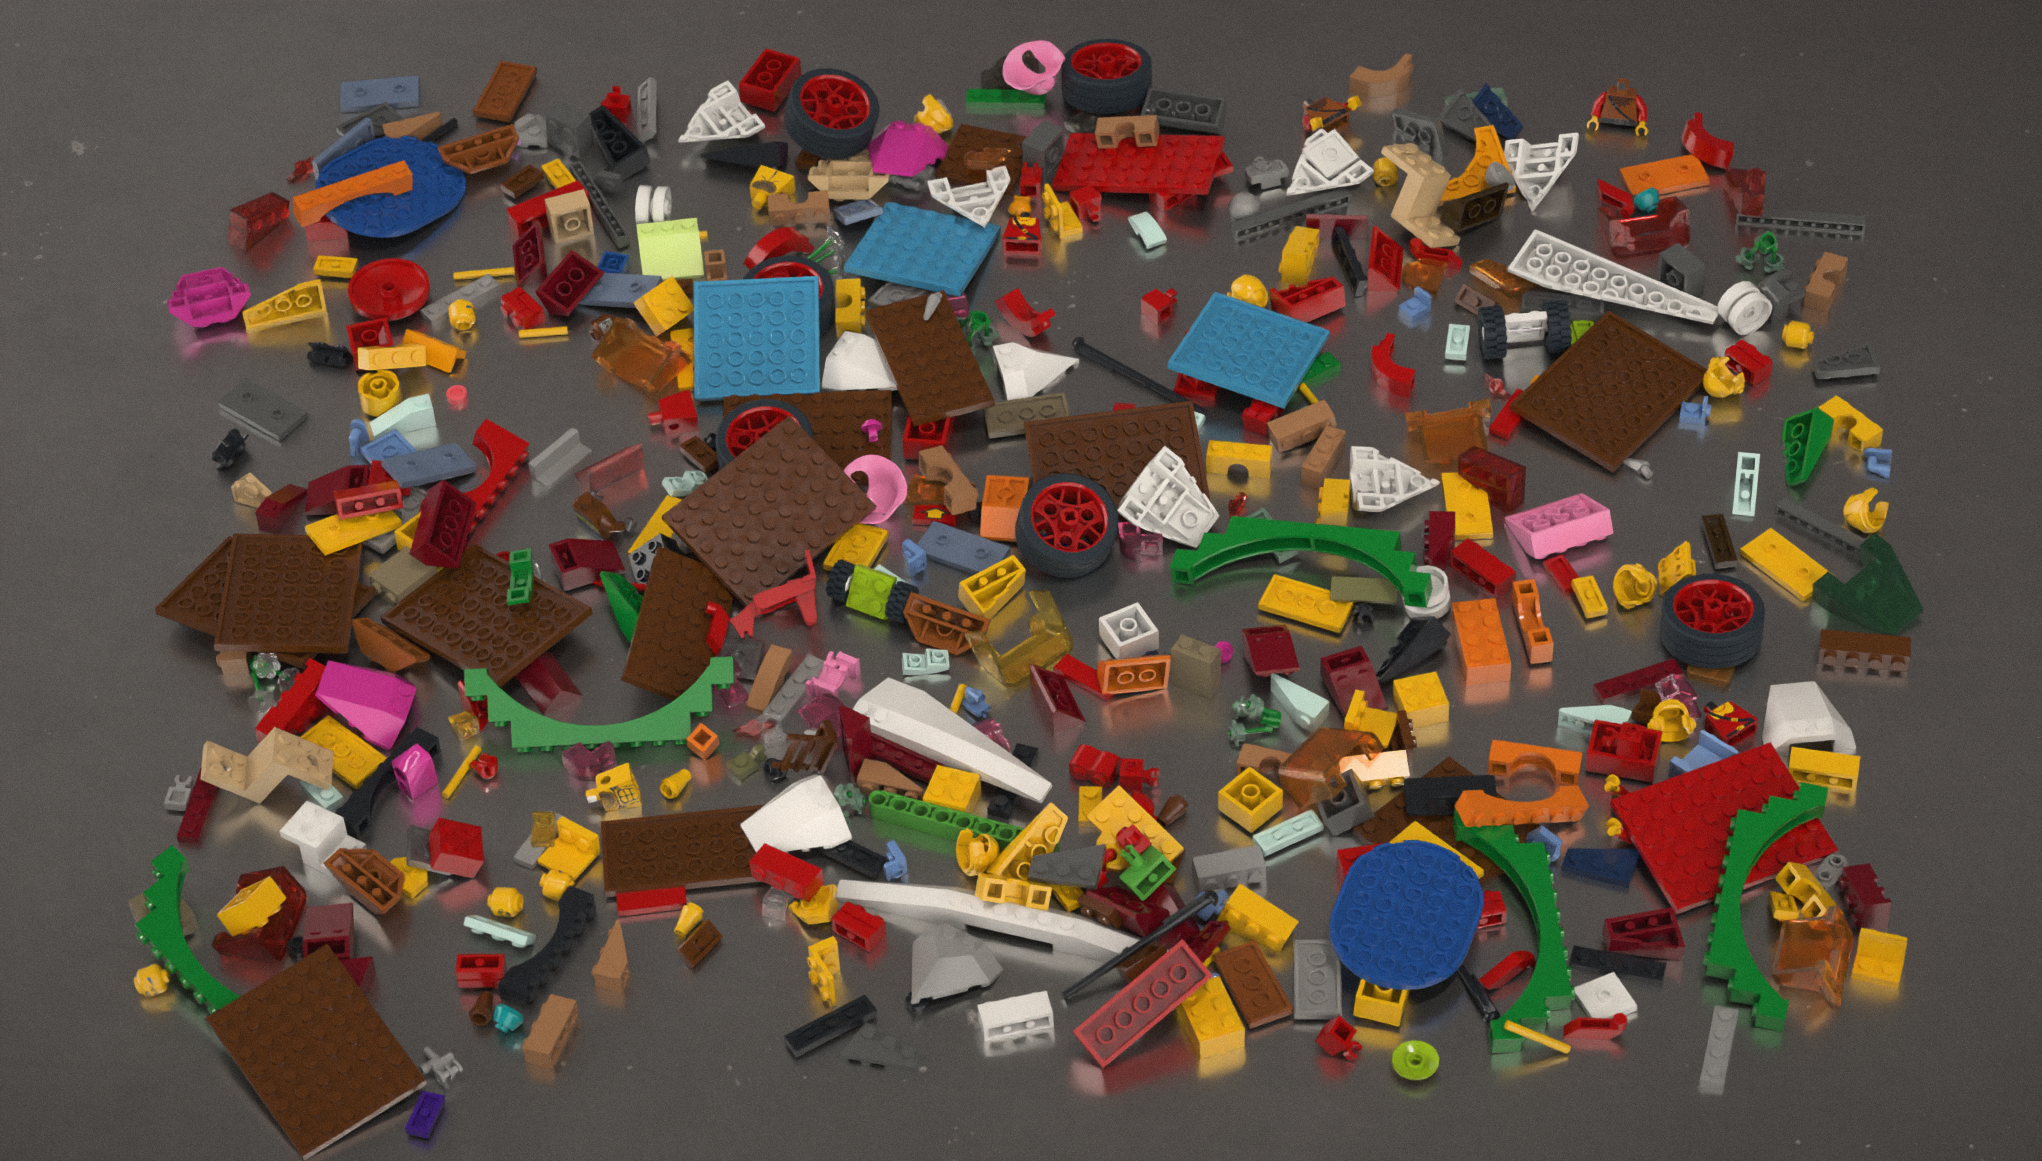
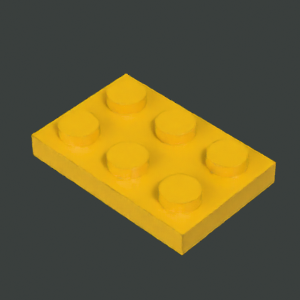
M858 523L835 542L823 562V570L830 571L838 560H844L855 565L861 564L871 568L889 537V531Z

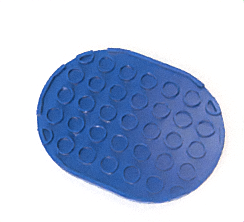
M387 136L371 140L330 161L322 168L320 175L316 179L315 189L404 160L413 174V190L396 196L393 193L364 195L347 201L325 214L329 220L345 230L363 236L383 238L408 234L452 211L464 196L466 178L462 170L443 161L437 147H440L439 145L430 141L428 143L419 141L416 137L401 136V138H390Z
M1403 840L1401 843L1391 844L1387 842L1373 847L1372 851L1361 855L1350 867L1331 913L1329 935L1337 957L1358 977L1385 988L1413 990L1442 982L1455 973L1464 962L1480 922L1484 904V893L1480 886L1479 878L1471 866H1467L1460 860V856L1433 843Z

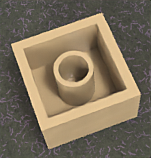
M584 189L545 199L549 230L555 244L594 235L590 203Z

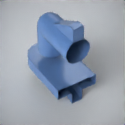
M354 419L350 424V455L353 458L361 451L359 441H369L367 426L364 421Z
M1866 448L1863 451V456L1868 459L1867 470L1877 473L1885 479H1889L1891 465L1877 464V461L1891 462L1892 449Z
M970 686L966 687V698L963 699V707L976 717L982 716L985 718L987 716L986 712L991 707L984 702L985 695L982 694V690L974 689Z

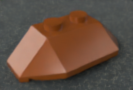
M513 124L437 147L445 163L468 174H474L508 163L519 141V135Z
M910 592L903 611L917 642L940 650H948V653L957 656L984 641L991 622L988 618Z
M363 617L352 620V626L361 653L368 656L370 661L384 666L386 671L397 673L430 659L427 651L395 631L375 623L372 619Z
M339 848L324 862L326 868L343 888L374 914H385L402 898L405 874L373 849L348 850L347 848Z

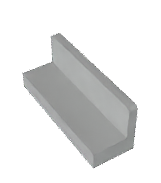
M572 427L528 463L530 476L533 480L550 489L588 458L592 451L580 443L579 432Z

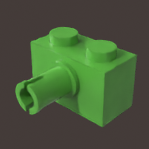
M1127 845L1125 848L1129 853L1122 849L1121 856L1126 859L1130 866L1119 878L1132 893L1144 901L1176 868L1152 845L1141 855L1134 849L1133 845Z

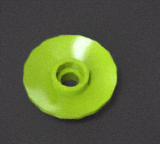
M1411 1040L1403 1042L1396 1047L1392 1053V1065L1400 1076L1409 1080H1422L1436 1072L1439 1067V1055L1437 1050L1430 1044Z

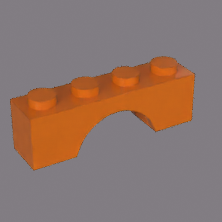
M1535 580L1514 581L1512 584L1511 600L1530 664L1550 662L1553 658L1554 643L1549 627L1545 628L1542 621L1539 593Z
M1492 740L1488 759V775L1510 778L1516 771L1522 768L1536 767L1548 772L1555 784L1574 786L1579 784L1583 752Z

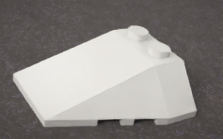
M845 331L826 357L821 385L822 390L830 392L854 389L866 391V389L878 388V390H898L875 337Z
M1164 446L1147 464L1121 499L1117 512L1135 526L1196 549L1202 540L1204 532L1208 533L1220 515L1205 493L1202 494L1196 485L1197 481L1193 476H1190L1184 467L1185 464L1182 459Z
M1815 681L1770 685L1762 734L1763 745L1771 742L1779 756L1789 755L1790 744L1830 740L1833 751L1856 749L1850 727Z
M815 774L792 783L740 824L756 853L764 843L788 853V851L802 849V852L810 851L809 848L824 846V849L832 848L852 839L838 802L822 776Z

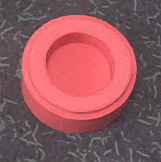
M461 385L451 386L446 391L447 401L452 405L463 404L468 399L467 390Z

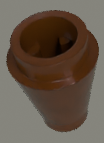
M1174 794L1173 797L1170 796L1156 821L1166 828L1187 812L1188 803L1178 794Z
M482 992L469 1011L470 1020L475 1025L484 1026L492 1019L494 996L490 992Z

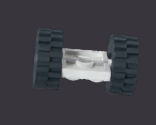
M1565 299L1543 301L1542 312L1511 313L1505 316L1501 305L1479 307L1478 334L1483 359L1506 357L1507 343L1544 340L1548 353L1565 352L1568 350L1572 342V329L1567 301Z

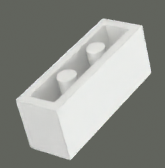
M1047 991L1033 992L1028 995L1009 997L977 1005L978 1020L984 1041L1054 1027L1053 1011Z

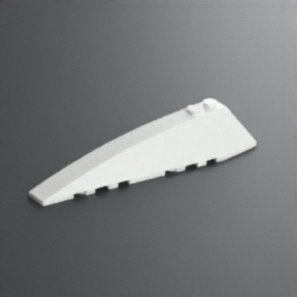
M1536 229L1532 232L1507 270L1546 288L1713 324L1719 315L1717 311L1718 306Z
M888 677L862 696L852 709L870 717L872 733L935 760L946 767L980 774L982 781L1038 803H1042L1052 788V783L923 690Z

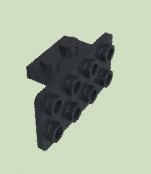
M1493 775L1407 778L1403 782L1406 813L1408 816L1452 815L1456 809V802L1465 790H1483L1485 794L1497 798L1495 777Z

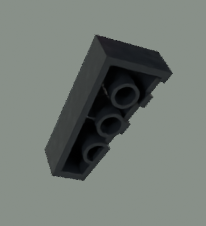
M604 105L589 113L593 135L612 172L621 174L622 181L651 163L647 147Z

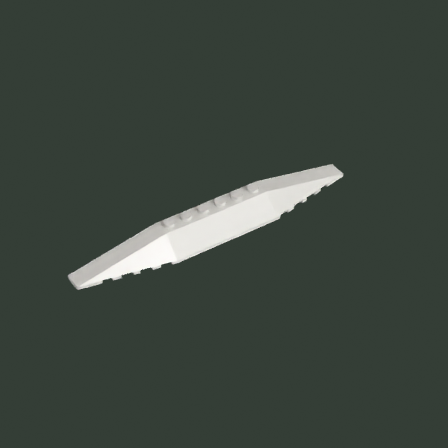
M840 880L837 886V901L845 903L848 901L854 905L859 904L863 907L938 924L948 923L964 930L966 925L1051 943L1053 944V950L1108 962L1120 954L1127 946L1129 948L1142 939L1110 925L1105 927L1098 920L1089 919L1083 915L1048 908V910L1029 908L1018 903L1004 901V904L983 901L975 896V891L959 887Z

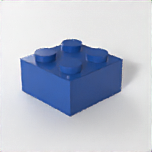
M605 251L597 267L605 273L626 274L630 266L629 255Z

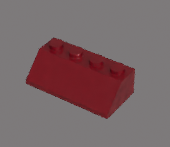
M445 480L428 489L409 554L426 566L459 567L476 502Z

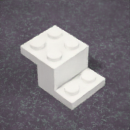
M306 801L280 830L282 838L299 845L304 864L332 877L334 876L326 868L324 862L339 848H347L348 850L367 849L365 843L347 835L343 817L309 801Z

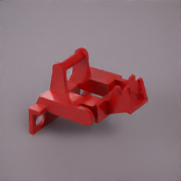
M810 550L805 551L807 576L802 577V579L789 580L787 584L753 595V601L736 617L730 618L731 625L741 639H745V634H748L749 638H753L754 619L795 603L799 607L804 623L807 626L816 624V575Z

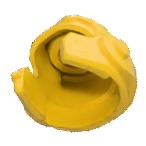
M931 94L924 96L922 103L925 109L923 112L918 111L915 114L914 122L931 126L938 135L944 131H950L954 126L953 118Z
M1244 274L1234 280L1231 285L1232 293L1228 292L1226 295L1264 309L1269 299L1262 282L1255 276Z
M1713 357L1710 359L1709 368L1704 374V388L1715 398H1725L1732 394H1741L1744 391V374L1741 372L1734 376L1725 365L1730 359L1729 357Z
M1874 487L1857 495L1852 494L1846 501L1843 509L1845 521L1865 534L1875 533L1884 524L1889 503L1880 501L1876 503L1875 510L1872 513L1870 512L1868 504L1878 493V490L1874 489Z
M1642 564L1623 565L1616 572L1613 581V591L1618 602L1625 609L1635 608L1636 605L1650 602L1654 598L1658 583L1655 576L1645 570Z
M1667 699L1660 702L1654 709L1652 719L1647 723V729L1663 731L1662 742L1683 741L1693 734L1696 728V721L1693 720V717L1689 716L1686 706L1675 699Z
M966 828L961 830L956 842L957 862L960 869L966 875L976 877L979 873L986 871L1000 853L999 844L988 834H980L977 838H972L973 831Z

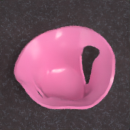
M1037 40L1021 44L1012 49L1005 59L1003 65L1004 80L1013 88L1024 90L1032 95L1048 93L1056 84L1057 74L1062 63L1065 61V56L1054 44L1048 41ZM1026 51H1031L1035 58L1045 66V72L1038 74L1029 70L1022 61V55Z
M878 455L862 456L851 462L844 469V472L851 480V475L855 471L865 472L868 478L866 495L877 507L876 510L859 523L879 524L886 521L896 508L904 502L907 495V484L902 471L889 459Z

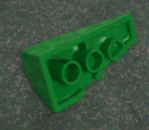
M1817 407L1785 418L1782 442L1785 443L1786 447L1783 453L1787 458L1785 472L1789 487L1807 480L1831 438L1834 419Z
M601 571L600 577L619 627L625 634L626 639L631 642L643 596L635 593L636 588L619 573Z

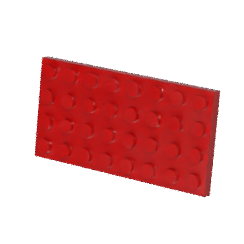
M1070 133L1065 152L1062 155L1052 183L1053 191H1075L1091 184L1099 192L1208 195L1225 145L1224 136L1159 135L1157 146L1137 147L1136 138L1126 137L1119 142L1118 148L1098 149L1095 134Z

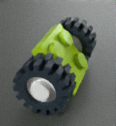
M838 560L834 564V568H831V574L828 575L829 580L826 581V585H828L826 587V594L829 597L846 602L847 607L883 620L890 618L904 624L908 622L903 611L910 592L919 593L917 586L903 581H898L896 584L897 577L844 560Z

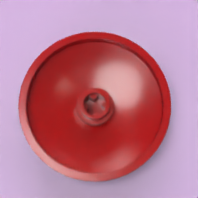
M398 258L382 259L365 265L352 276L348 284V297L352 308L358 314L372 320L387 317V321L407 317L418 311L425 304L430 294L429 278L425 270L412 261Z

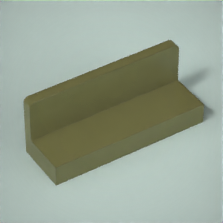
M1332 576L1330 600L1338 602L1396 604L1397 588L1386 578Z

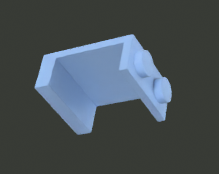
M1702 729L1699 734V743L1683 759L1674 756L1670 760L1668 776L1672 778L1739 754V751Z

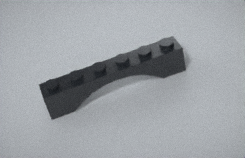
M416 727L392 751L391 755L378 766L377 770L365 779L363 785L350 795L345 804L336 810L335 814L344 818L348 836L359 840L372 826L373 810L378 798L396 780L391 761L415 744L420 745L434 760L441 752L437 736Z
M569 885L558 900L559 922L551 940L535 956L509 968L498 984L500 999L525 1008L530 1001L534 1000L537 990L542 984L546 983L552 969L559 965L562 955L571 948L573 940L577 934L583 931L587 920L594 916L596 905L593 894Z

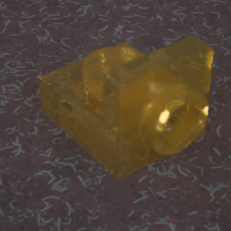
M469 710L448 718L449 725L460 741L480 733L478 718L472 716Z
M532 812V847H555L557 831L555 812Z

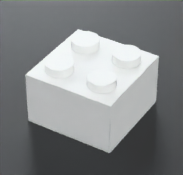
M1138 602L1099 618V636L1116 659L1140 657L1145 655V652L1159 649V631Z

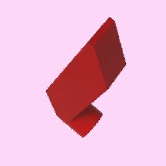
M1599 178L1597 179L1599 199L1619 209V213L1624 219L1630 218L1634 214L1631 194Z
M1413 238L1410 241L1412 255L1422 264L1461 270L1463 260L1452 250L1438 247L1430 248L1429 246L1422 245V240L1419 238Z
M708 601L704 613L712 615L706 642L715 656H718L723 646L730 618L721 605Z
M1525 950L1512 952L1482 976L1479 981L1487 990L1501 988L1523 969L1533 968L1536 964L1535 957L1531 952Z
M1616 1013L1613 1018L1578 1017L1563 1026L1564 1039L1610 1040L1625 1030L1627 1016L1623 1013Z

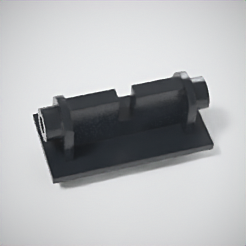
M321 341L316 343L308 342L312 351L308 352L307 359L311 362L325 364L327 357H329V365L344 367L348 365L349 358H353L348 348L343 345L329 346Z
M236 428L228 431L222 442L212 452L211 459L219 463L216 467L217 470L224 465L228 467L233 463L235 453H239L245 447V440L248 438V434L242 437L240 431Z

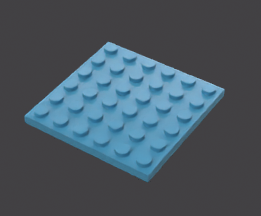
M887 202L882 209L883 214L877 216L845 263L844 272L935 292L944 290L945 294L960 297L1000 235L1001 226L988 222L986 227H983L969 218L966 219L951 214L947 215L932 210L928 211L913 206L909 207L894 202Z
M818 276L694 282L695 401L724 400V397L731 395L750 396L758 394L760 396H769L775 393L792 395L794 393L814 394L820 392Z
M1214 292L1168 361L1167 369L1285 409L1328 340L1330 331Z

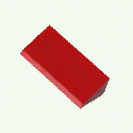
M1374 226L1372 229L1367 291L1397 293L1400 290L1404 248L1377 226Z

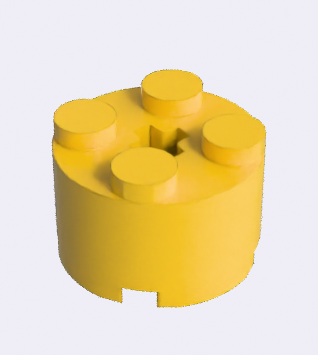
M377 370V373L370 374L369 372L360 378L358 392L364 413L379 417L403 402L400 382L395 373L388 370Z

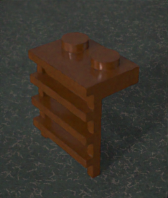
M1406 710L1397 711V723L1390 741L1391 751L1406 750L1408 765H1413V749H1417L1416 736L1411 735V732H1413L1412 719L1407 718ZM1362 744L1364 754H1371L1369 745ZM1377 747L1378 753L1384 752L1382 747Z
M822 720L815 735L787 733L785 736L786 740L792 741L782 761H773L771 765L772 768H781L782 772H786L787 769H793L796 773L799 770H806V773H811L812 770H815L819 774H823L838 745L836 731L833 729L831 720ZM804 741L794 763H791L800 742ZM807 754H808V755H809V758H808V760H807V762H806V764H805V763H803V762H804V760H805V758H806V756H807Z

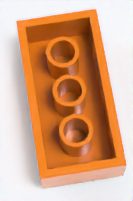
M1495 598L1452 602L1451 624L1466 686L1510 681L1511 660Z

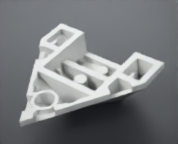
M727 80L710 90L705 104H701L688 124V130L684 135L680 136L678 141L682 143L718 139H745L766 127L756 114L751 115L740 102L737 90Z
M1321 128L1306 139L1304 146L1307 147L1326 135L1327 132ZM1301 154L1292 177L1291 186L1286 194L1290 196L1356 185L1372 175L1374 170L1362 160H1359L1327 180L1318 172L1307 157Z
M1578 133L1560 134L1558 142L1530 145L1524 138L1506 140L1504 149L1506 161L1522 195L1526 198L1532 212L1577 153Z
M1006 166L986 169L987 182L951 189L946 177L927 181V185L934 199L979 225L986 227L1010 183V177Z
M1014 342L989 347L992 361L994 364L997 363L1003 379V391L1006 400L1034 397L1040 390L1044 391L1064 375L1067 368L1079 363L1077 358L1025 347Z
M1351 446L1349 480L1352 507L1355 511L1382 512L1440 483L1434 478L1431 480L1421 475L1420 471L1392 457L1388 459L1380 455L1379 450L1373 447Z

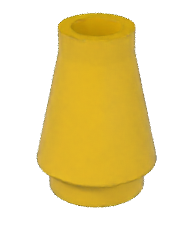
M682 769L663 779L660 784L661 793L668 799L678 797L692 778L690 772Z
M691 902L687 906H683L674 933L679 937L686 938L688 933L703 919V909Z

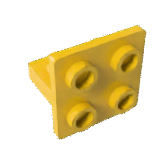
M1687 541L1676 547L1672 553L1663 558L1658 564L1659 591L1661 596L1664 597L1669 588L1678 581L1696 575L1695 560L1691 558L1690 543Z

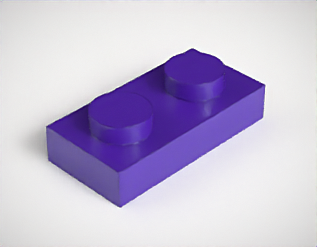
M422 1090L406 1124V1134L429 1139L446 1102L445 1095Z

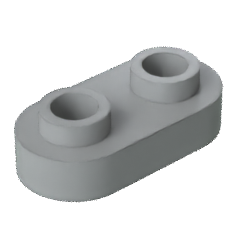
M1831 854L1826 857L1815 871V878L1826 892L1832 891L1837 886L1838 877H1841L1842 867H1847L1848 861L1840 854Z

